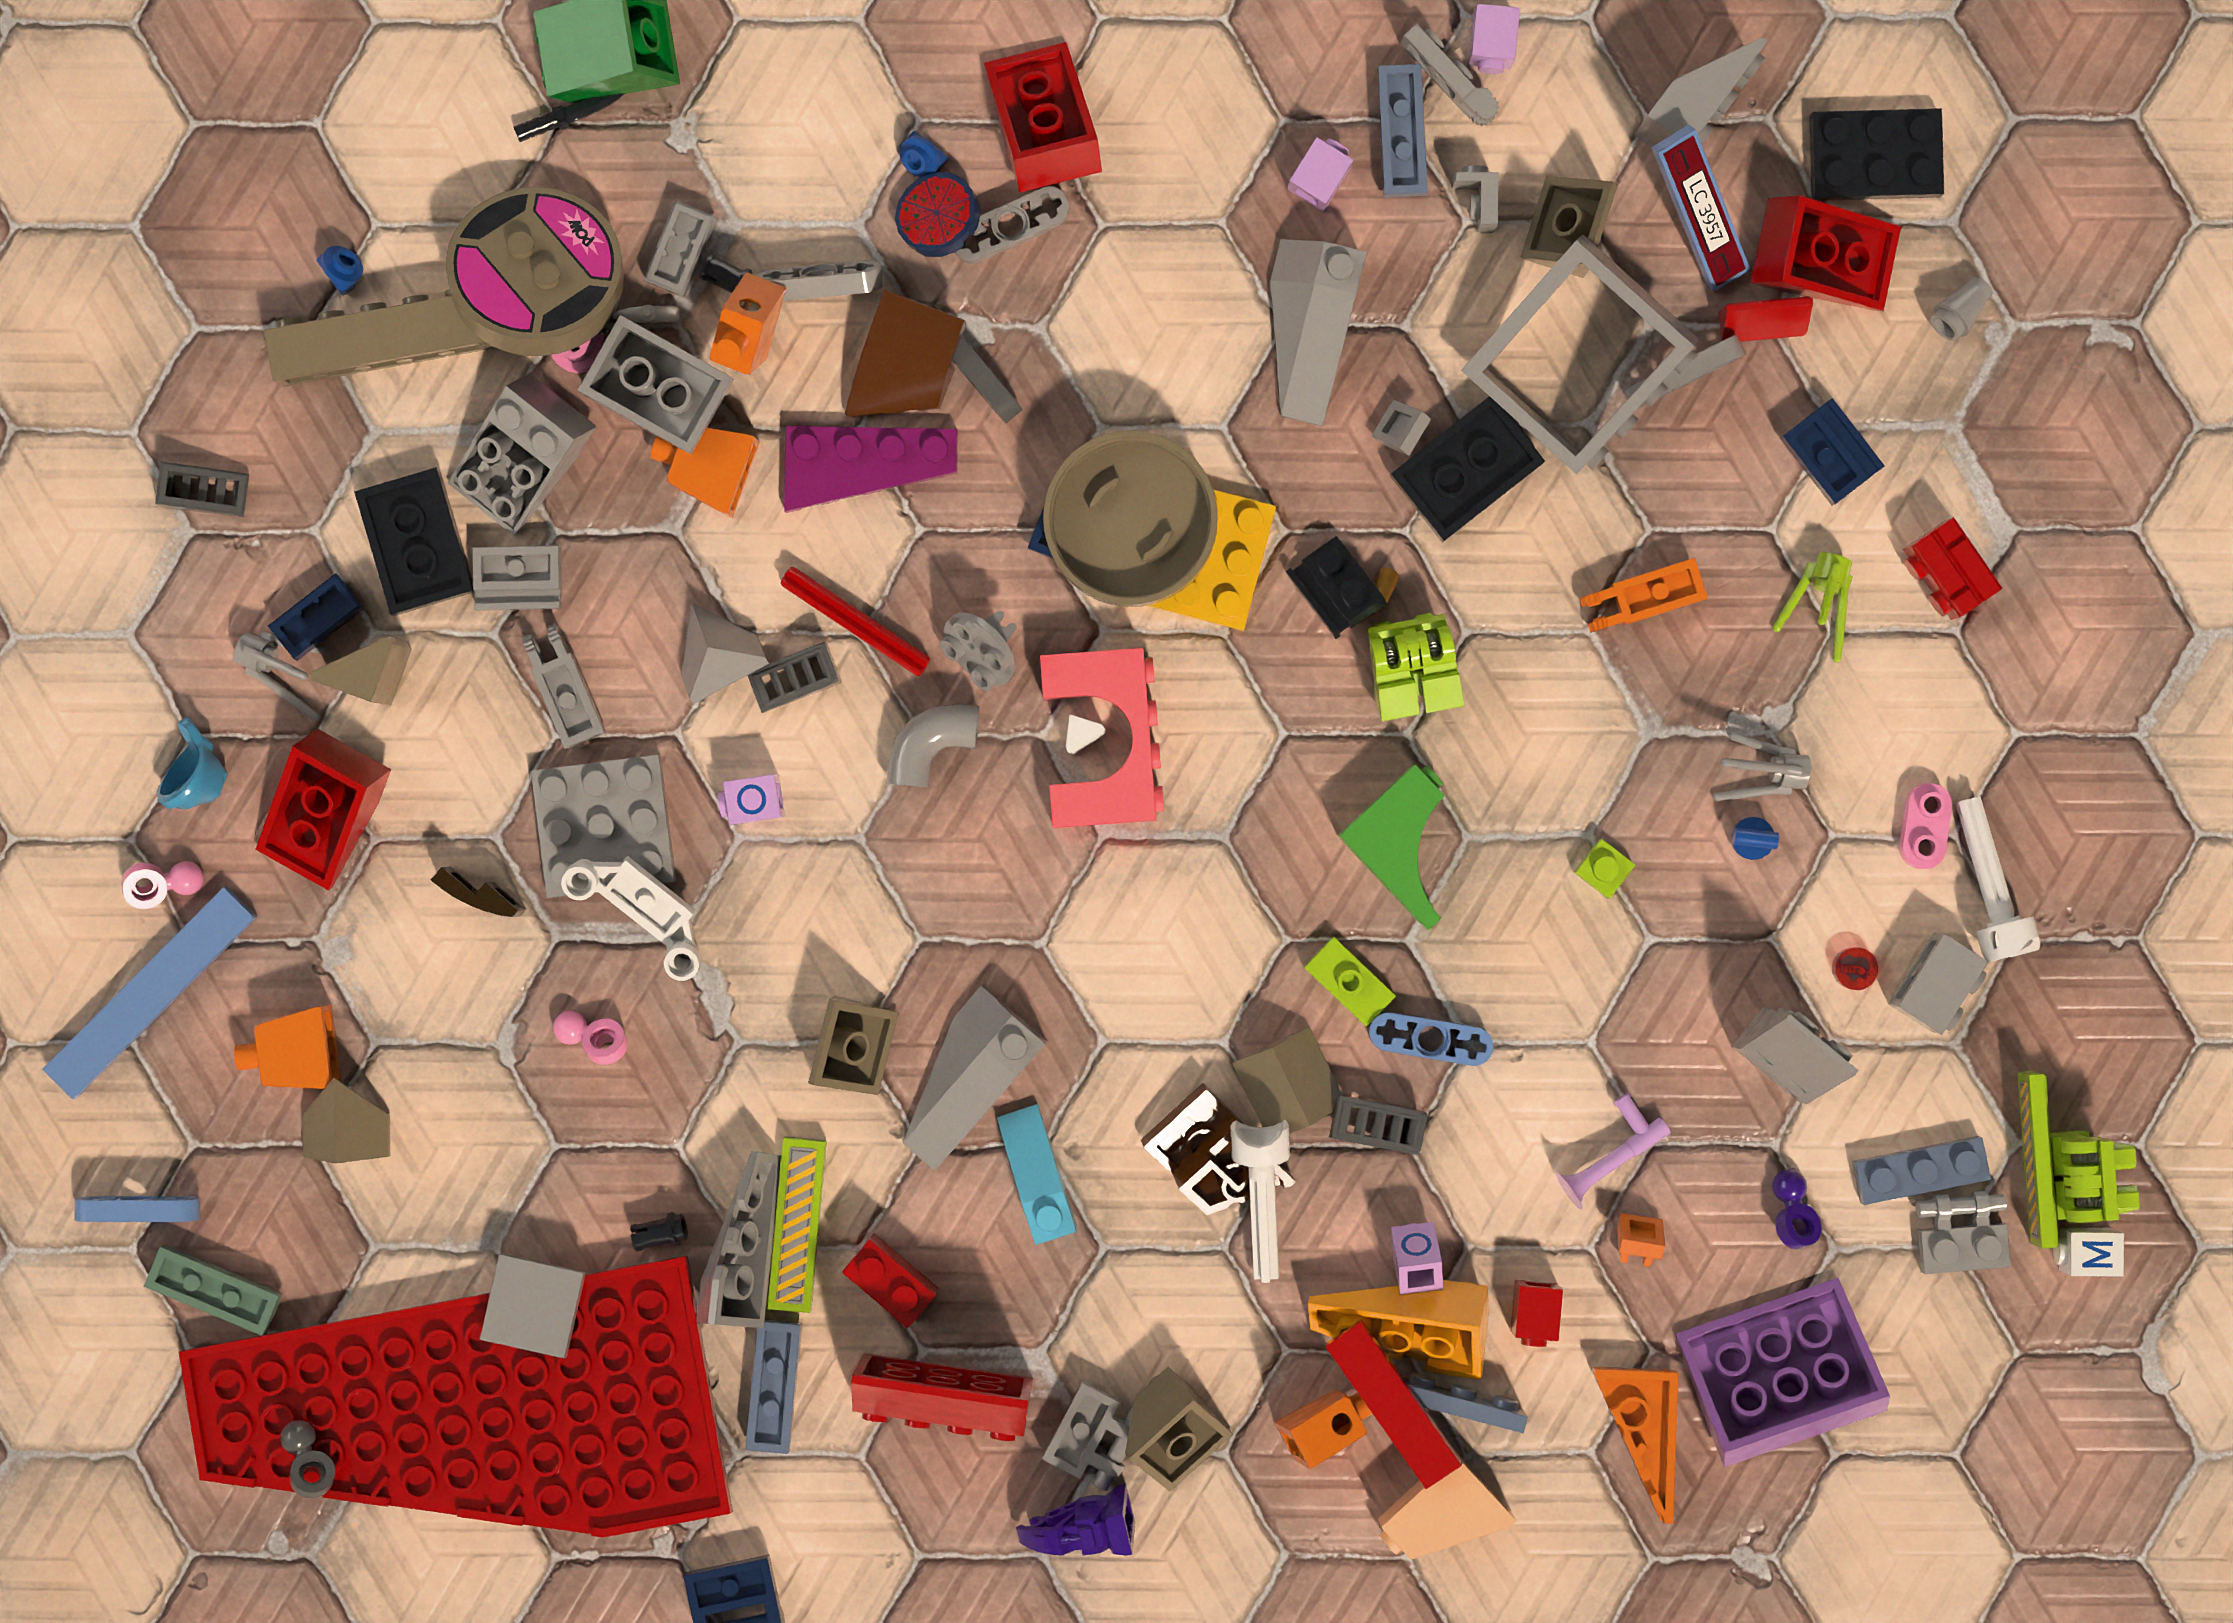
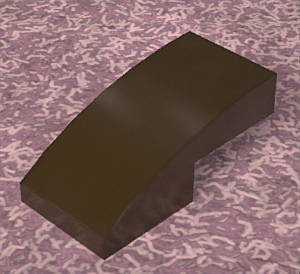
M451 866L441 867L430 879L454 898L485 912L507 917H518L526 910L495 882H485L477 890Z

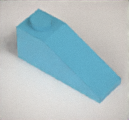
M1038 1104L998 1116V1124L1035 1245L1077 1232L1078 1225Z

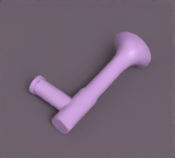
M1630 1093L1624 1094L1615 1100L1613 1104L1619 1108L1635 1134L1624 1141V1144L1579 1173L1572 1175L1555 1173L1564 1192L1580 1210L1583 1209L1581 1204L1583 1196L1591 1186L1671 1133L1667 1124L1660 1117L1651 1124H1648L1630 1098Z

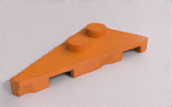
M1593 1367V1375L1660 1521H1663L1665 1524H1673L1679 1372L1671 1369Z

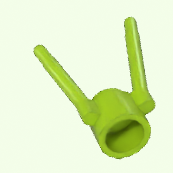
M1820 552L1816 563L1807 562L1803 577L1779 614L1778 619L1773 625V631L1779 632L1810 582L1814 580L1813 588L1824 592L1818 618L1820 625L1826 624L1833 597L1838 594L1833 661L1839 663L1842 658L1848 593L1853 576L1849 575L1853 562L1846 557L1829 552Z

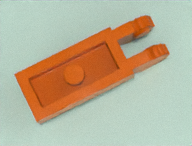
M1692 558L1610 585L1611 588L1579 598L1582 607L1596 606L1601 604L1602 601L1615 598L1619 614L1593 619L1591 623H1588L1590 633L1620 623H1623V626L1694 604L1708 599L1696 559Z

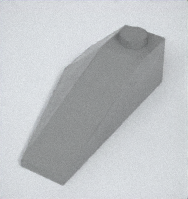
M1280 240L1270 287L1281 417L1323 426L1358 290L1366 251L1325 241Z
M983 985L979 987L953 1018L903 1140V1144L934 1171L1047 1041Z
M751 1151L701 1278L700 1292L696 1301L698 1309L696 1322L764 1328L781 1155Z

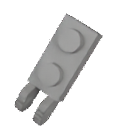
M1415 24L1404 35L1400 46L1417 64H1421L1422 69L1469 119L1473 120V123L1475 122L1477 125H1481V127L1483 125L1487 126L1488 123L1491 124L1499 109V102L1496 101V97H1492L1493 94L1488 88H1475L1471 83L1473 80L1471 72L1460 61L1456 60L1453 63L1442 51L1444 44L1432 30L1427 28L1424 31L1418 24Z
M555 623L547 627V636L558 658L545 663L540 645L532 634L523 637L522 641L533 666L531 672L564 749H569L606 733V729L575 657L572 653H569L566 641Z

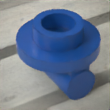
M913 131L900 147V158L904 167L917 177L941 170L949 159L946 154L916 131Z
M342 246L328 247L316 259L342 296L350 293L356 287L355 283L358 282L363 274V265L358 256Z
M1744 818L1732 830V847L1739 856L1745 859H1761L1767 856L1772 849H1777L1779 833L1774 832L1771 825L1762 818Z

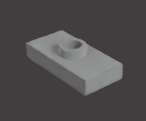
M675 200L643 280L648 284L685 298L717 218Z

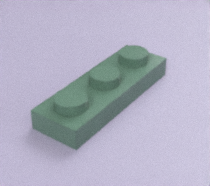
M167 1245L160 1246L143 1286L261 1336L267 1334L283 1296L281 1292Z

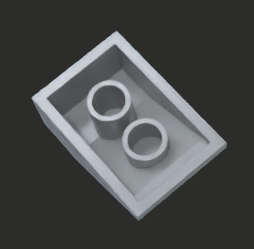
M620 315L578 391L597 404L692 455L734 379Z

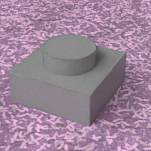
M1393 400L1371 437L1384 446L1410 456L1431 418L1421 410Z

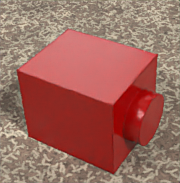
M1515 1280L1510 1331L1515 1338H1521L1522 1345L1546 1347L1547 1341H1559L1563 1289L1557 1283Z

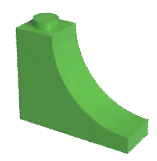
M1411 765L1337 836L1423 928L1430 930L1441 917L1433 909L1423 890L1418 869V849L1425 823L1431 812L1445 795L1439 790L1443 782L1428 766L1425 765L1420 770L1416 765Z

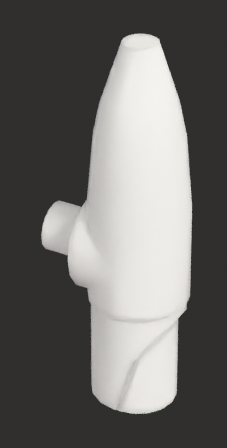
M652 305L625 308L615 312L613 315L614 319H618L621 315L634 323L677 322L680 317L677 306Z

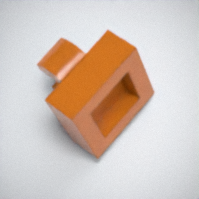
M1620 1213L1617 1235L1621 1263L1627 1264L1629 1255L1642 1256L1644 1267H1649L1653 1263V1259L1662 1260L1665 1250L1663 1220Z

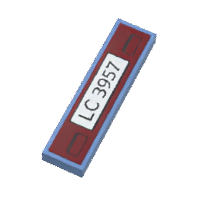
M1687 125L1651 147L1707 287L1715 292L1751 270L1696 129Z

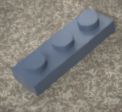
M1421 64L1378 66L1383 198L1426 196L1428 187Z
M1980 1136L1852 1161L1860 1203L1863 1205L1991 1180L1983 1137Z
M765 1319L764 1328H757L745 1450L788 1454L790 1452L802 1323Z
M1411 1373L1409 1379L1403 1378L1425 1408L1524 1434L1528 1416L1523 1409L1518 1408L1519 1402L1514 1399L1494 1395L1493 1401L1476 1397L1477 1391L1475 1389L1458 1384H1452L1451 1390L1434 1386L1435 1379L1416 1373Z

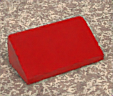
M1804 296L1728 303L1718 312L1721 341L1734 335L1738 336L1740 342L1804 336L1809 327L1813 298Z

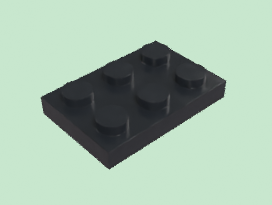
M1942 108L1812 112L1809 115L1811 196L1813 200L1939 198L1944 195Z
M1489 396L1389 476L1443 543L1546 461L1506 410Z
M431 468L354 491L390 615L397 616L475 592L473 590L471 572L439 468Z

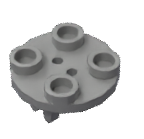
M997 611L985 620L971 613L958 612L945 623L943 630L945 638L940 642L943 654L950 660L957 661L970 674L974 684L982 690L988 691L993 686H1002L1014 677L1016 664L1014 655L1007 642L1017 629L1016 624L1010 623L1007 627H1002L1000 625V621L1004 617L1002 611Z

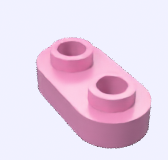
M1933 783L1920 784L1914 787L1906 797L1899 851L1904 862L1913 868H1933L1943 860L1946 853L1952 799L1947 790L1940 785ZM1928 797H1933L1937 802V808L1933 813L1927 812L1924 807V802ZM1924 839L1928 840L1931 844V851L1926 856L1922 855L1918 850L1919 843Z

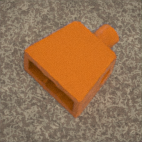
M746 272L723 306L710 352V360L743 374L750 375L768 357L787 287ZM751 302L760 308L755 312L748 311L752 306Z
M706 428L692 455L657 436L651 449L650 459L671 466L667 476L669 484L725 516L733 518L760 442L754 436Z
M332 1004L310 1008L256 1025L254 1028L256 1043L241 1044L234 1047V1061L237 1070L259 1068L262 1086L324 1089L333 1078L341 1082Z
M1333 1390L1280 1418L1274 1424L1293 1459L1312 1469L1365 1436L1367 1430L1361 1420L1372 1415V1412L1358 1392L1348 1397L1345 1393ZM1338 1414V1422L1332 1427V1420Z

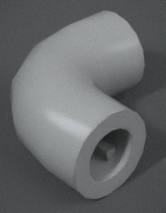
M965 704L933 706L912 717L895 737L888 760L886 783L929 787L931 763L938 751L946 747L976 749L980 706Z

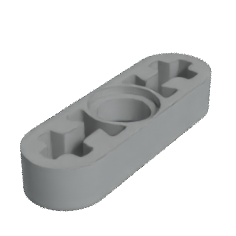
M1047 186L981 215L973 236L978 238L987 234L986 228L983 225L991 222L993 235L999 244L991 246L989 237L978 243L979 251L972 254L969 248L963 250L960 248L955 252L956 256L965 263L977 264L1061 226L1069 215V203L1066 195L1056 187ZM1049 197L1052 203L1060 201L1062 205L1057 207L1056 217L1050 218L1047 213H1042L1034 217L1038 226L1030 228L1029 217L1022 207L1030 205L1031 213H1034L1043 208L1042 200ZM1007 214H1015L1023 221L1022 231L1014 237H1007L998 229L1000 219Z
M871 260L766 270L757 275L787 287L783 301L869 293L883 287L881 265L879 262Z
M1734 335L1697 353L1698 356L1681 374L1673 370L1663 380V383L1668 388L1659 398L1745 356L1746 352L1738 336ZM1646 379L1625 390L1627 397L1629 398ZM1643 402V403L1639 406V408H1640V407H1643V406H1645V405H1647V404H1646L1645 402Z

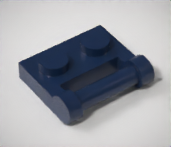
M770 1554L685 1572L683 1576L693 1623H711L708 1617L710 1614L764 1603L766 1613L721 1623H785Z

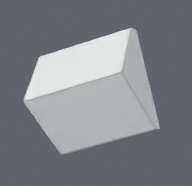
M1069 715L1066 741L1067 751L1069 754H1076L1105 735V728L1102 724Z

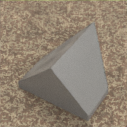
M691 603L681 676L688 696L692 703L695 704L766 666L769 662L757 635Z

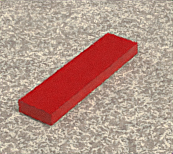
M1362 1319L1326 1343V1349L1425 1489H1428L1462 1466L1459 1456Z

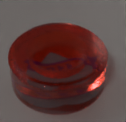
M1848 947L1841 950L1834 958L1832 973L1837 983L1842 987L1850 990H1863L1875 981L1878 975V963L1874 955L1868 950L1859 947Z

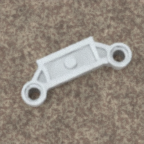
M629 856L623 862H592L588 859H581L566 869L561 885L568 897L574 900H585L592 896L594 892H599L666 945L667 954L664 960V968L671 978L685 981L697 973L700 955L695 943L690 920L695 909ZM576 873H583L588 879H580ZM678 954H686L690 959H682Z

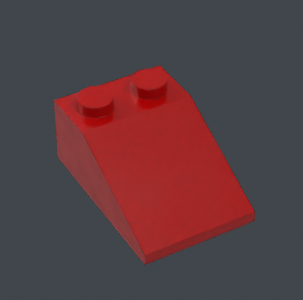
M1067 42L984 63L1009 162L1019 193L1102 172L1098 137Z
M1803 196L1768 198L1750 283L1784 293L1810 296V298L1874 311H1884L1901 226Z
M317 728L292 746L255 850L329 891L333 888L378 806L391 769Z

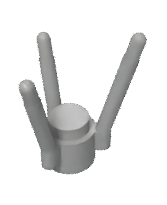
M249 631L245 632L235 647L233 661L246 667V675L258 679L312 720L319 721L321 718L319 713L263 671L270 672L275 668L300 680H306L308 677L307 673L278 659L279 650L275 646H284L275 635L267 631H263L260 636ZM317 645L310 652L326 654L328 649L325 646Z
M1732 732L1729 735L1731 740L1777 755L1778 757L1773 756L1770 762L1722 758L1720 764L1724 767L1769 772V781L1776 782V784L1718 792L1713 795V799L1715 801L1772 794L1791 795L1793 788L1806 789L1811 773L1810 757L1808 755L1796 754L1795 748L1780 747Z

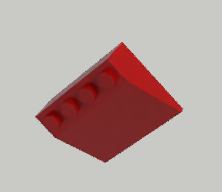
M864 1353L852 1374V1411L862 1413V1419L872 1422H887L888 1417L905 1419L904 1424L913 1428L927 1429L930 1428V1423L947 1425V1431L955 1434L971 1435L974 1429L990 1432V1437L996 1440L1015 1441L1016 1436L1024 1437L1033 1378Z

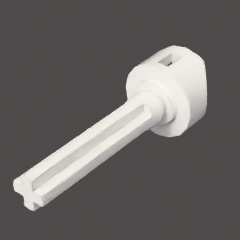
M1981 796L1955 803L1987 914L1992 923L1986 924V929L1976 931L1982 955L1987 961L1992 962L2039 950L2040 937L2034 916L2021 919V916L2014 917L2013 904Z
M1236 1120L1230 1126L1232 1159L1237 1164L1248 1166L1253 1278L1261 1279L1262 1283H1268L1270 1279H1279L1274 1165L1281 1164L1290 1157L1289 1124L1286 1120H1283L1274 1126L1261 1128L1251 1127Z

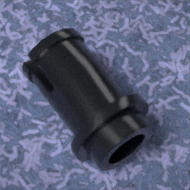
M711 254L703 264L700 279L732 293L746 272L752 274V270L746 268L743 271Z
M673 1212L667 1213L666 1218L641 1224H632L630 1227V1231L632 1233L635 1232L630 1235L633 1247L637 1252L672 1243L673 1246H679L682 1240L688 1239V1228L682 1214L675 1215Z

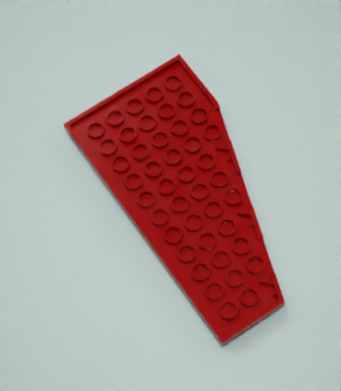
M688 1255L586 1274L566 1358L480 1340L490 1293L179 1351L199 1480L295 1492L291 1487L289 1476L291 1465L296 1456L288 1453L282 1447L280 1435L283 1428L289 1422L304 1420L313 1426L316 1433V1440L312 1450L328 1455L335 1466L333 1484L329 1491L322 1495V1498L451 1514L461 1518L510 1525H529L591 1534V1536L602 1538L731 1514L733 1508L700 1323L696 1322L698 1311ZM308 1472L303 1476L309 1483L317 1482L320 1479L319 1475L315 1472Z

